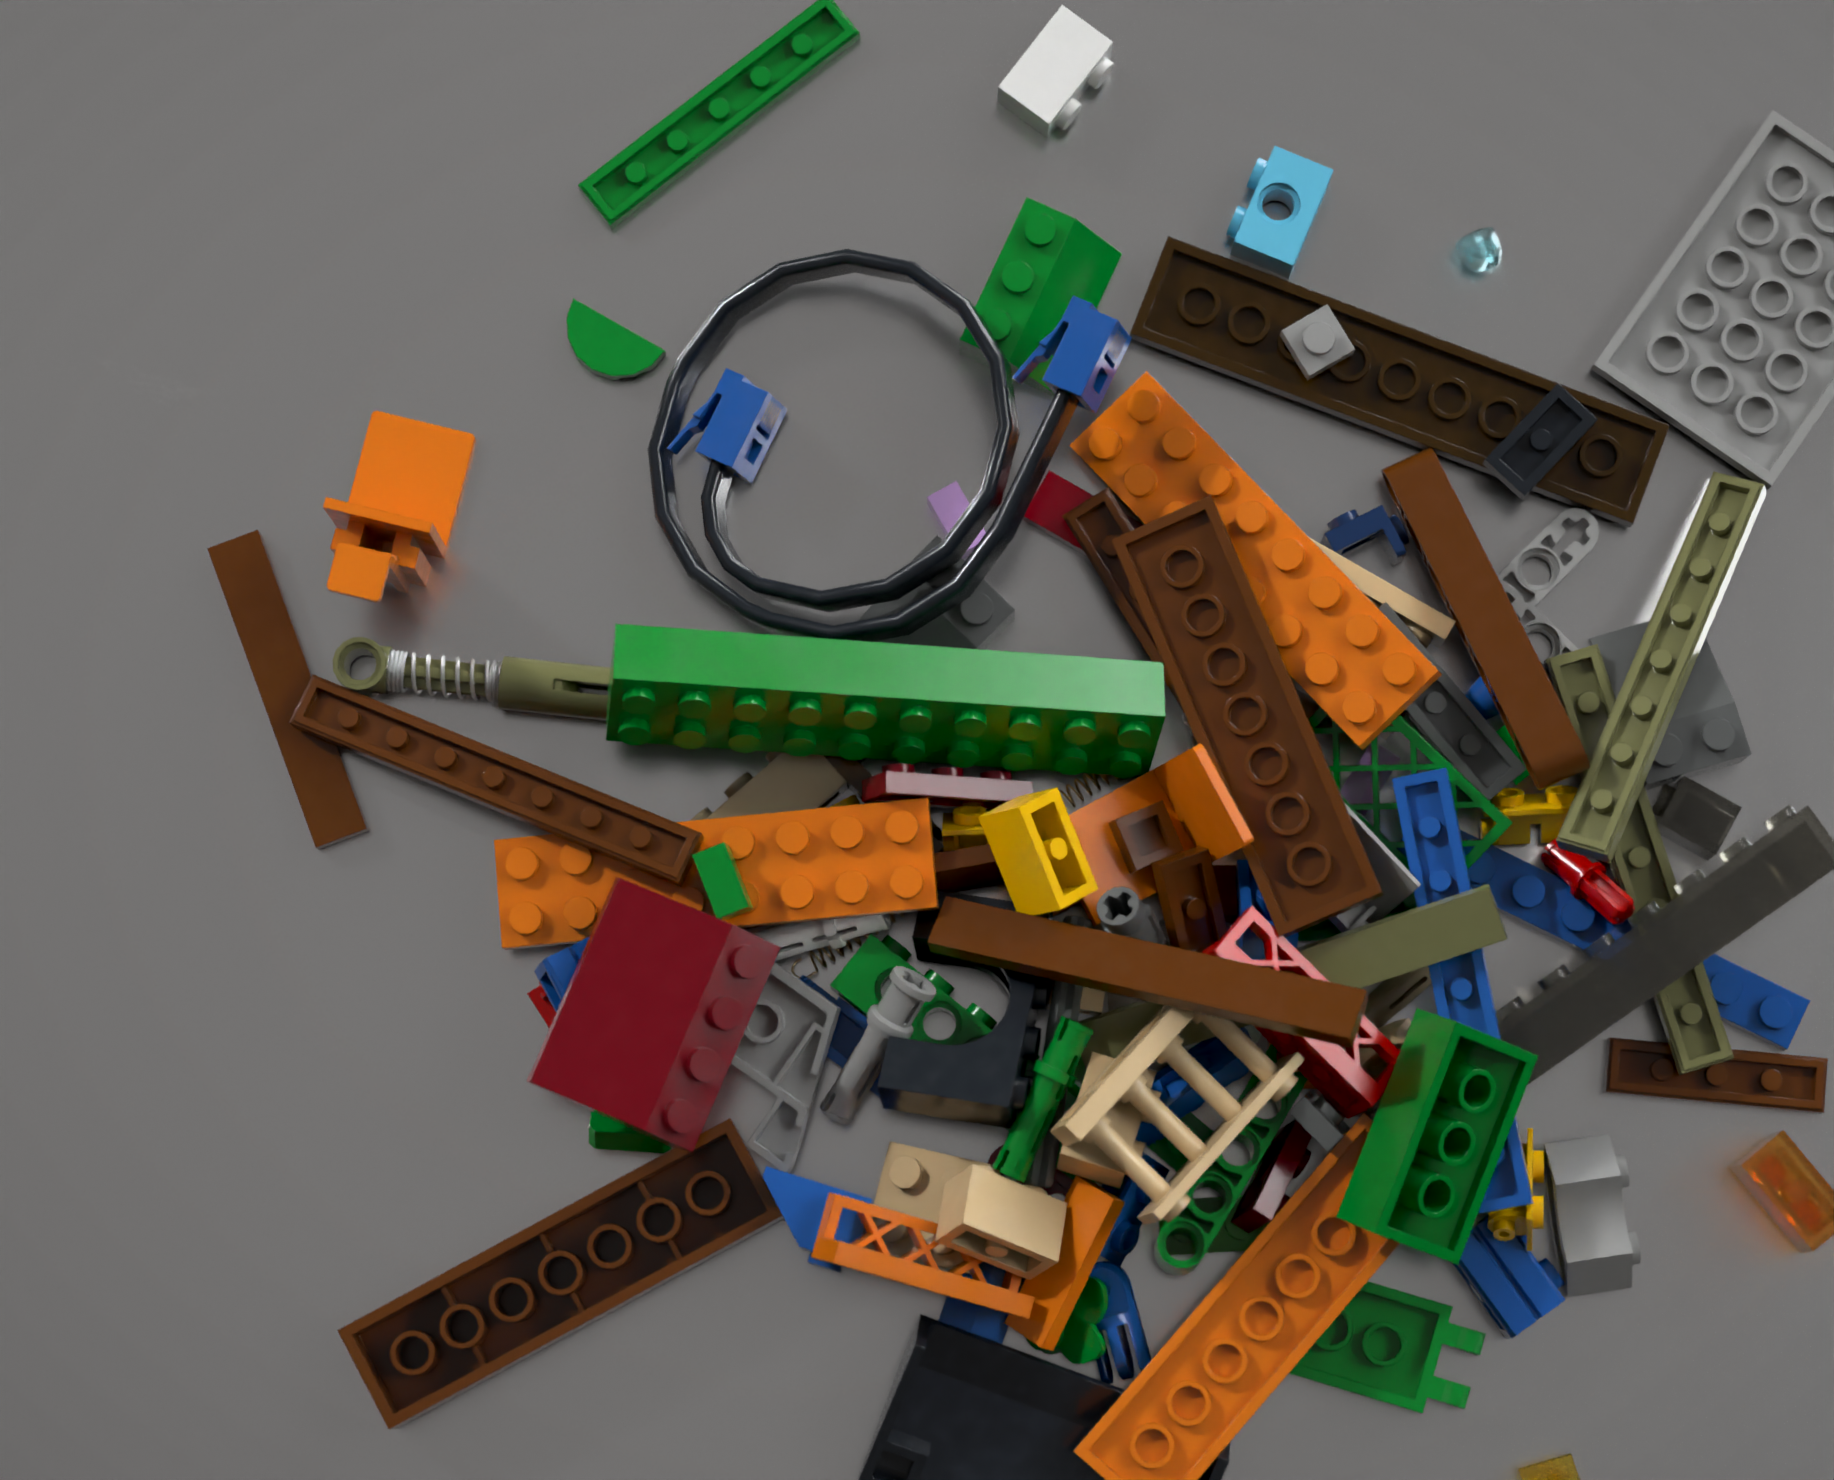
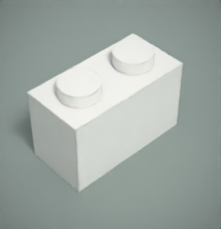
M1062 5L998 86L997 102L1048 139L1057 126L1065 130L1073 122L1082 108V104L1078 99L1089 85L1097 89L1111 72L1114 63L1110 61L1113 41Z

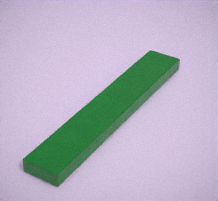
M817 0L579 183L578 188L612 230L859 40L860 32L833 0Z

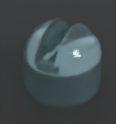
M1493 227L1475 230L1465 235L1455 245L1462 262L1467 268L1476 273L1489 271L1490 265L1497 266L1503 253L1501 242Z

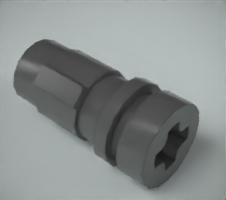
M1115 887L1106 891L1100 897L1097 903V913L1105 932L1170 946L1150 904L1145 905L1132 889Z

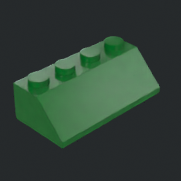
M1417 1008L1336 1217L1380 1236L1458 1265L1538 1055L1454 1020Z

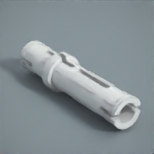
M890 914L787 923L753 934L781 947L775 960L778 961L829 945L833 949L846 946V940L890 929L891 919Z

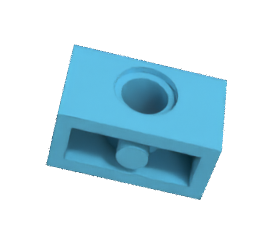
M1275 145L1268 161L1258 158L1246 186L1255 191L1248 209L1237 206L1226 235L1235 238L1230 255L1289 279L1334 170ZM1273 200L1281 201L1289 207L1291 215L1284 220H1273L1265 214L1263 205Z

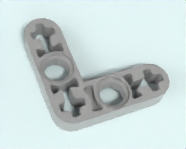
M1571 508L1558 514L1497 575L1519 620L1524 614L1531 620L1523 626L1526 634L1541 632L1551 640L1553 648L1548 658L1561 655L1562 652L1568 653L1578 650L1536 606L1591 552L1598 542L1600 534L1598 522L1591 513L1584 509ZM1579 522L1586 529L1581 536L1586 544L1582 545L1577 541L1572 542L1560 555V557L1569 561L1564 566L1558 555L1541 543L1546 539L1551 548H1553L1566 533L1562 524L1566 523L1568 526L1573 527ZM1531 557H1539L1547 561L1551 568L1550 580L1544 585L1538 586L1527 582L1521 570L1525 560ZM1540 660L1544 670H1546L1543 663L1545 660Z

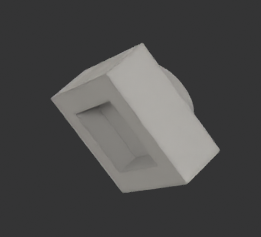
M1328 304L1281 330L1280 337L1307 381L1353 355L1355 351L1354 346Z

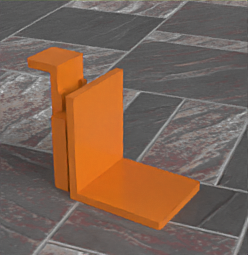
M374 411L371 414L348 502L325 497L323 505L324 510L337 527L335 528L330 547L334 553V558L327 581L329 591L378 603L382 599L386 582L392 583L397 591L403 593L409 592L410 584L427 586L432 566L424 554L445 559L476 443L473 434L381 411Z
M1201 743L1069 814L1098 890L1062 910L1053 911V916L1081 902L1089 919L1092 921V925L1096 926L1101 923L1097 913V903L1106 891L1115 887L1130 888L1137 894L1140 900L1158 892L1152 865L1129 873L1108 823L1163 800L1184 851L1197 846L1207 848L1213 862L1254 841L1250 830Z

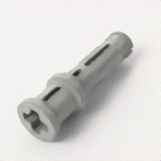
M903 966L893 968L890 973L892 981L879 1004H873L867 1012L868 1027L864 1035L854 1048L831 1090H829L825 1099L820 1104V1109L825 1111L824 1114L833 1121L844 1125L851 1123L859 1105L881 1072L889 1036L909 1039L914 1032L912 1023L923 1004L932 1001L937 993L936 988L928 979Z

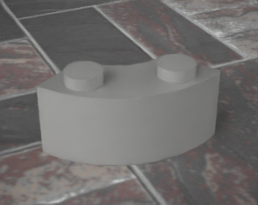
M1609 1134L1544 1143L1545 1177L1550 1218L1560 1272L1565 1283L1566 1296L1573 1297L1632 1288L1633 1265L1641 1263V1253L1637 1234L1635 1231L1628 1232L1625 1219L1622 1188L1629 1187V1172L1624 1154L1615 1155Z

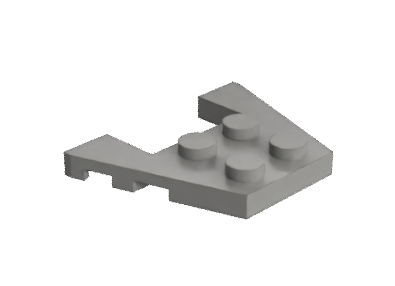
M774 962L731 1064L777 1096V1100L750 1137L746 1146L779 1170L790 1173L797 1158L841 1008Z

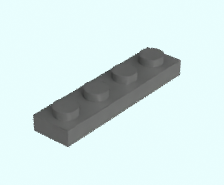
M1385 602L1378 609L1442 674L1404 712L1432 746L1491 800L1523 773L1526 767L1394 610Z

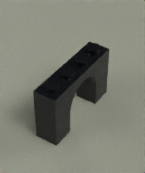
M937 890L939 909L918 911L912 935L917 960L972 968L991 975L1008 992L1010 996L1008 1007L999 1024L991 1032L976 1041L966 1044L943 1045L889 1036L877 1086L883 1109L1010 1129L1015 1120L1017 1110L1024 1111L1027 1094L1030 1089V1078L1024 1077L1028 1060L1036 1061L1038 1057L1041 1028L1035 1027L1038 1010L1047 1011L1052 979L931 952L927 941L946 896L1016 912L1012 901ZM1053 912L1034 915L1054 920Z

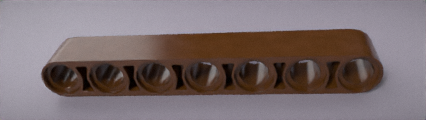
M1430 447L1382 469V476L1398 512L1451 618L1456 621L1455 626L1539 791L1589 769L1590 764L1581 741L1433 449Z

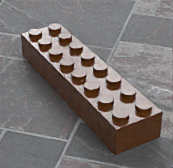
M729 1118L701 1133L693 1152L673 1148L337 1331L388 1429H397L784 1219L739 1131L732 1119Z

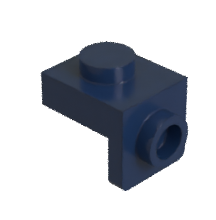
M1380 505L1360 516L1356 509H1353L1334 518L1327 523L1330 531L1324 534L1320 544L1343 556L1378 539L1393 566L1404 559L1407 553L1404 545L1409 543V538L1398 516L1394 514L1389 517L1383 505Z

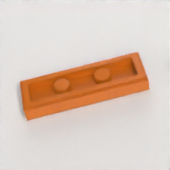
M1077 1175L1064 1199V1202L1067 1203L1059 1261L1033 1279H1025L1019 1293L1035 1297L1029 1319L1008 1314L1004 1322L1040 1348L1051 1351L1054 1350L1125 1204L1123 1200L1090 1179Z

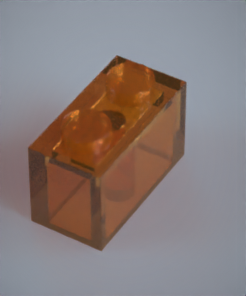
M1784 1130L1771 1133L1730 1167L1800 1253L1814 1252L1834 1235V1190Z

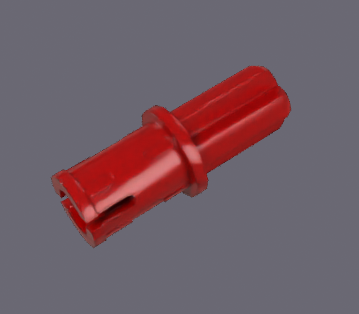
M1557 838L1545 847L1554 857L1549 856L1547 853H1542L1541 862L1570 886V893L1575 899H1585L1612 924L1620 925L1632 916L1635 911L1633 898L1606 875L1607 869L1602 863H1593L1586 856L1559 849L1556 842Z

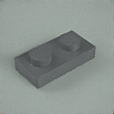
M1312 1089L1289 1111L1327 1152L1350 1128L1343 1121L1345 1116L1323 1094L1318 1096Z

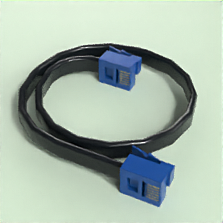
M843 249L780 262L719 301L678 357L666 381L647 449L655 518L688 577L755 625L773 633L786 636L869 642L910 635L969 598L1013 540L1076 407H1081L1096 414L1132 338L1117 319L1100 313L1092 303L1072 296L1058 325L1039 342L1040 345L1012 376L1010 363L971 301L913 261ZM850 273H860L915 284L961 316L989 363L997 429L980 491L939 545L885 579L821 591L760 577L742 563L728 538L725 503L733 476L752 484L788 409L780 404L769 392L755 387L744 375L726 368L709 400L692 414L693 418L679 433L689 394L700 372L738 320L792 285ZM1051 355H1053L1042 380L1055 394L1002 503L1020 436L1013 379L1016 383L1021 384L1039 363L1048 361ZM705 430L695 450L710 463L701 495L704 532L723 569L762 598L828 613L899 600L959 562L1000 505L1001 507L992 526L951 580L897 614L833 626L778 614L749 602L708 572L679 521L672 455H677L695 434Z

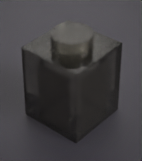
M1686 776L1675 782L1673 787L1665 783L1651 806L1653 813L1657 815L1656 822L1660 835L1706 861L1718 853L1742 808Z

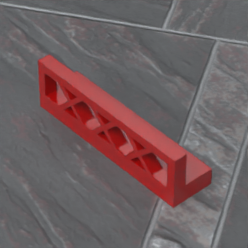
M1253 906L1241 914L1219 941L1202 951L1203 954L1279 971H1294L1297 975L1328 981L1284 936L1279 937L1276 928ZM1248 927L1264 942L1265 960H1252L1235 944ZM1364 1015L1357 1032L1361 1038H1357L1356 1035L1352 1048L1254 1026L1284 1057L1298 1052L1305 1060L1297 1070L1347 1119L1373 1107L1385 1092L1400 1050ZM1359 1048H1372L1388 1064L1376 1080L1361 1067Z

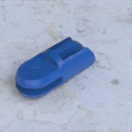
M1110 1261L1096 1262L1090 1276L1099 1278L1104 1282L1108 1293V1308L1104 1318L1096 1324V1327L1103 1339L1102 1330L1106 1329L1113 1360L1122 1380L1134 1378L1133 1357L1124 1324H1128L1140 1370L1142 1371L1152 1359L1131 1281L1125 1270L1119 1265ZM1106 1346L1103 1355L1095 1361L1101 1381L1110 1384L1113 1383L1114 1378Z

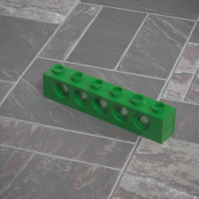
M870 934L832 981L830 987L831 990L867 1018L869 1008L873 1004H879L881 1001L882 986L890 979V973L894 967L903 966L919 974L921 973L907 963L912 954L889 935H886L880 941ZM929 968L922 975L934 985L937 993L932 1001L923 1004L912 1023L914 1032L909 1039L943 1045H961L976 1041L992 1031L997 1021L973 1002L967 1009L962 1007L949 996L955 988ZM944 1011L953 1017L956 1028L947 1039L935 1040L926 1034L923 1024L926 1017L932 1012ZM1028 1060L1024 1077L1030 1078L1033 1081L1036 1074L1033 1067L1036 1061ZM1074 1084L1073 1088L1068 1087L1064 1113L1077 1101L1081 1088ZM1059 1142V1149H1058V1156H1057L1056 1168H1057V1164H1058L1060 1152H1061V1149H1062V1146H1063V1144H1062L1061 1142ZM1060 1170L1074 1181L1076 1175Z

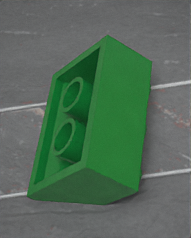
M1026 197L975 306L1010 363L1012 376L1040 345L1039 342L1055 329L1062 319L1072 296L1088 301L1096 309L1098 308L1122 257L1120 251L1076 218L1029 197ZM966 326L960 338L959 354L989 367V363ZM1051 355L1048 361L1039 363L1022 383L1054 396L1055 394L1042 380L1053 355Z

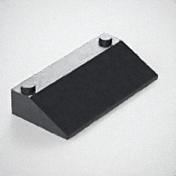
M920 1314L900 1362L858 1480H1105L1074 1452V1449L1125 1390ZM1230 1443L1198 1480L1222 1479L1230 1462Z

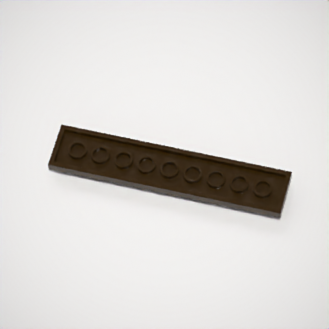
M1170 236L1166 240L1130 332L1133 340L1426 450L1431 447L1437 455L1493 476L1495 475L1482 464L1484 460L1558 384L1547 378ZM1328 304L1354 346L1355 351L1353 355L1307 381L1280 337L1281 330ZM1560 384L1598 420L1532 491L1631 527L1670 425Z

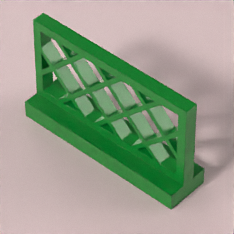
M1321 707L1309 718L1315 734L1332 733L1333 765H1329V768L1333 772L1340 793L1341 772L1372 771L1373 803H1350L1342 794L1341 796L1344 803L1366 824L1409 872L1407 856L1398 849L1405 848L1404 841H1390L1381 832L1380 809L1398 808L1396 802L1380 803L1379 771L1411 770L1412 775L1417 774L1418 770L1447 768L1457 818L1458 808L1480 807L1497 823L1482 839L1462 840L1463 846H1475L1465 856L1467 869L1513 823L1401 715L1391 723L1394 726H1387L1382 732H1401L1410 741L1411 764H1379L1377 736L1371 742L1372 765H1340V733L1345 732L1333 719L1332 727H1317L1328 716ZM1417 748L1433 763H1418ZM1457 786L1473 801H1457ZM1358 810H1373V824ZM1412 892L1402 901L1410 910L1417 908L1415 895Z

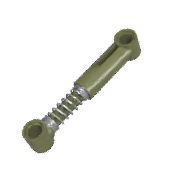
M353 637L344 641L335 651L332 660L333 672L342 686L367 697L388 694L391 690L397 693H404L407 689H413L415 694L419 695L422 690H426L430 696H434L437 692H442L445 698L454 693L458 695L460 700L465 698L466 695H472L475 701L479 700L481 696L486 697L489 702H497L498 708L503 710L607 721L608 696L579 693L578 689L608 692L610 667L504 656L502 662L494 660L491 665H489L488 660L485 661V665L475 664L473 658L470 660V663L460 662L459 657L456 658V661H447L444 655L441 657V660L431 659L430 654H427L426 658L416 657L415 652L410 657L408 651H395L392 646L378 645L374 640L366 637ZM362 655L374 657L376 659V668L370 677L364 680H356L350 677L349 669L351 663L357 657Z

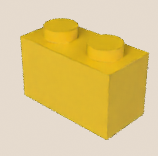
M1058 787L1015 797L978 817L1016 912L1034 916L1062 910L1098 890Z

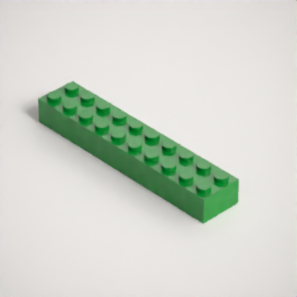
M615 624L608 683L606 741H619L634 746L648 743L677 745L684 749H697L700 747L732 749L740 753L754 751L781 752L797 757L811 754L841 756L847 760H861L864 758L896 760L903 764L918 762L944 763L960 768L974 765L1003 767L1010 771H1024L1027 769L1058 771L1066 775L1080 773L1107 774L1127 779L1149 772L1166 717L1164 663Z

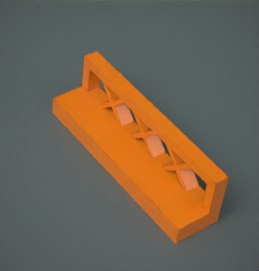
M829 1192L811 1258L1029 1319L1035 1297L1018 1292L1022 1277L1006 1271L1002 1288L987 1284L978 1265L983 1261L961 1252L960 1254L964 1261L947 1272L939 1270L930 1252L931 1249L939 1245V1243L935 1242L938 1223ZM842 1208L857 1212L867 1232L851 1243L834 1240ZM872 1217L886 1221L876 1226ZM898 1225L906 1226L915 1247L897 1258L890 1255L881 1236ZM921 1231L934 1235L924 1240ZM872 1242L876 1251L863 1247ZM921 1257L924 1265L912 1261ZM969 1270L972 1279L961 1275Z

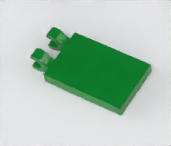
M1367 1281L1289 1374L1423 1414L1427 1398L1465 1409L1471 1387L1435 1377L1434 1372L1442 1345L1479 1356L1486 1333L1448 1323L1453 1306Z

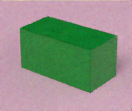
M723 842L692 855L716 918L726 921L753 910L752 903L728 844Z

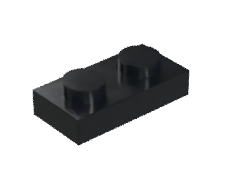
M1558 383L1490 453L1482 464L1523 500L1590 430L1598 419Z

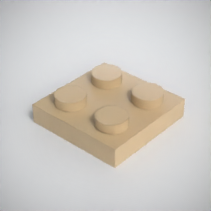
M890 1141L874 1205L938 1223L945 1182L972 1164L989 1167L993 1165ZM872 1217L876 1226L886 1221ZM898 1225L881 1236L890 1255L894 1257H900L915 1247L906 1226ZM921 1231L924 1240L934 1235ZM872 1242L863 1247L876 1251ZM942 1244L930 1250L937 1266L950 1270L964 1261L959 1251ZM921 1257L914 1260L915 1262L923 1263Z

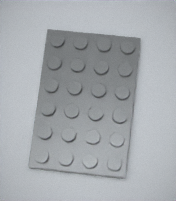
M1774 110L1771 111L1591 368V370L1749 478L1764 484L1767 490L1774 484L1834 397V151Z

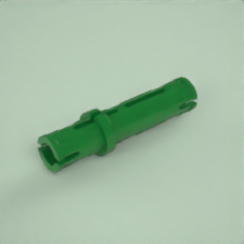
M1061 1016L1054 1037L1042 1061L1037 1059L1033 1070L1036 1071V1074L1027 1094L1024 1111H1018L1002 1150H1000L992 1166L995 1170L1021 1182H1025L1034 1157L1044 1140L1067 1087L1073 1088L1077 1077L1073 1074L1091 1035L1094 1033L1093 1029L1065 1016Z

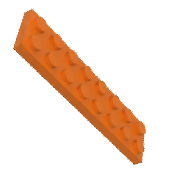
M1147 371L1069 445L1144 524L1211 495L1289 675L1361 750L1368 746L1442 675Z
M928 798L676 822L702 833L704 840L698 852L723 842L729 845L753 906V910L726 920V922L739 928L939 909L931 810ZM553 834L494 840L502 949L512 950L575 944L589 937L616 877L716 917L695 861L682 887Z
M1365 1113L1360 1116L1074 1449V1452L1105 1480H1198L1400 1244L1336 1217L1373 1123V1120Z

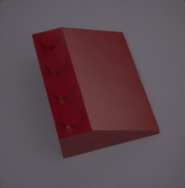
M616 877L526 1082L669 1147L693 1152L781 947L731 923Z

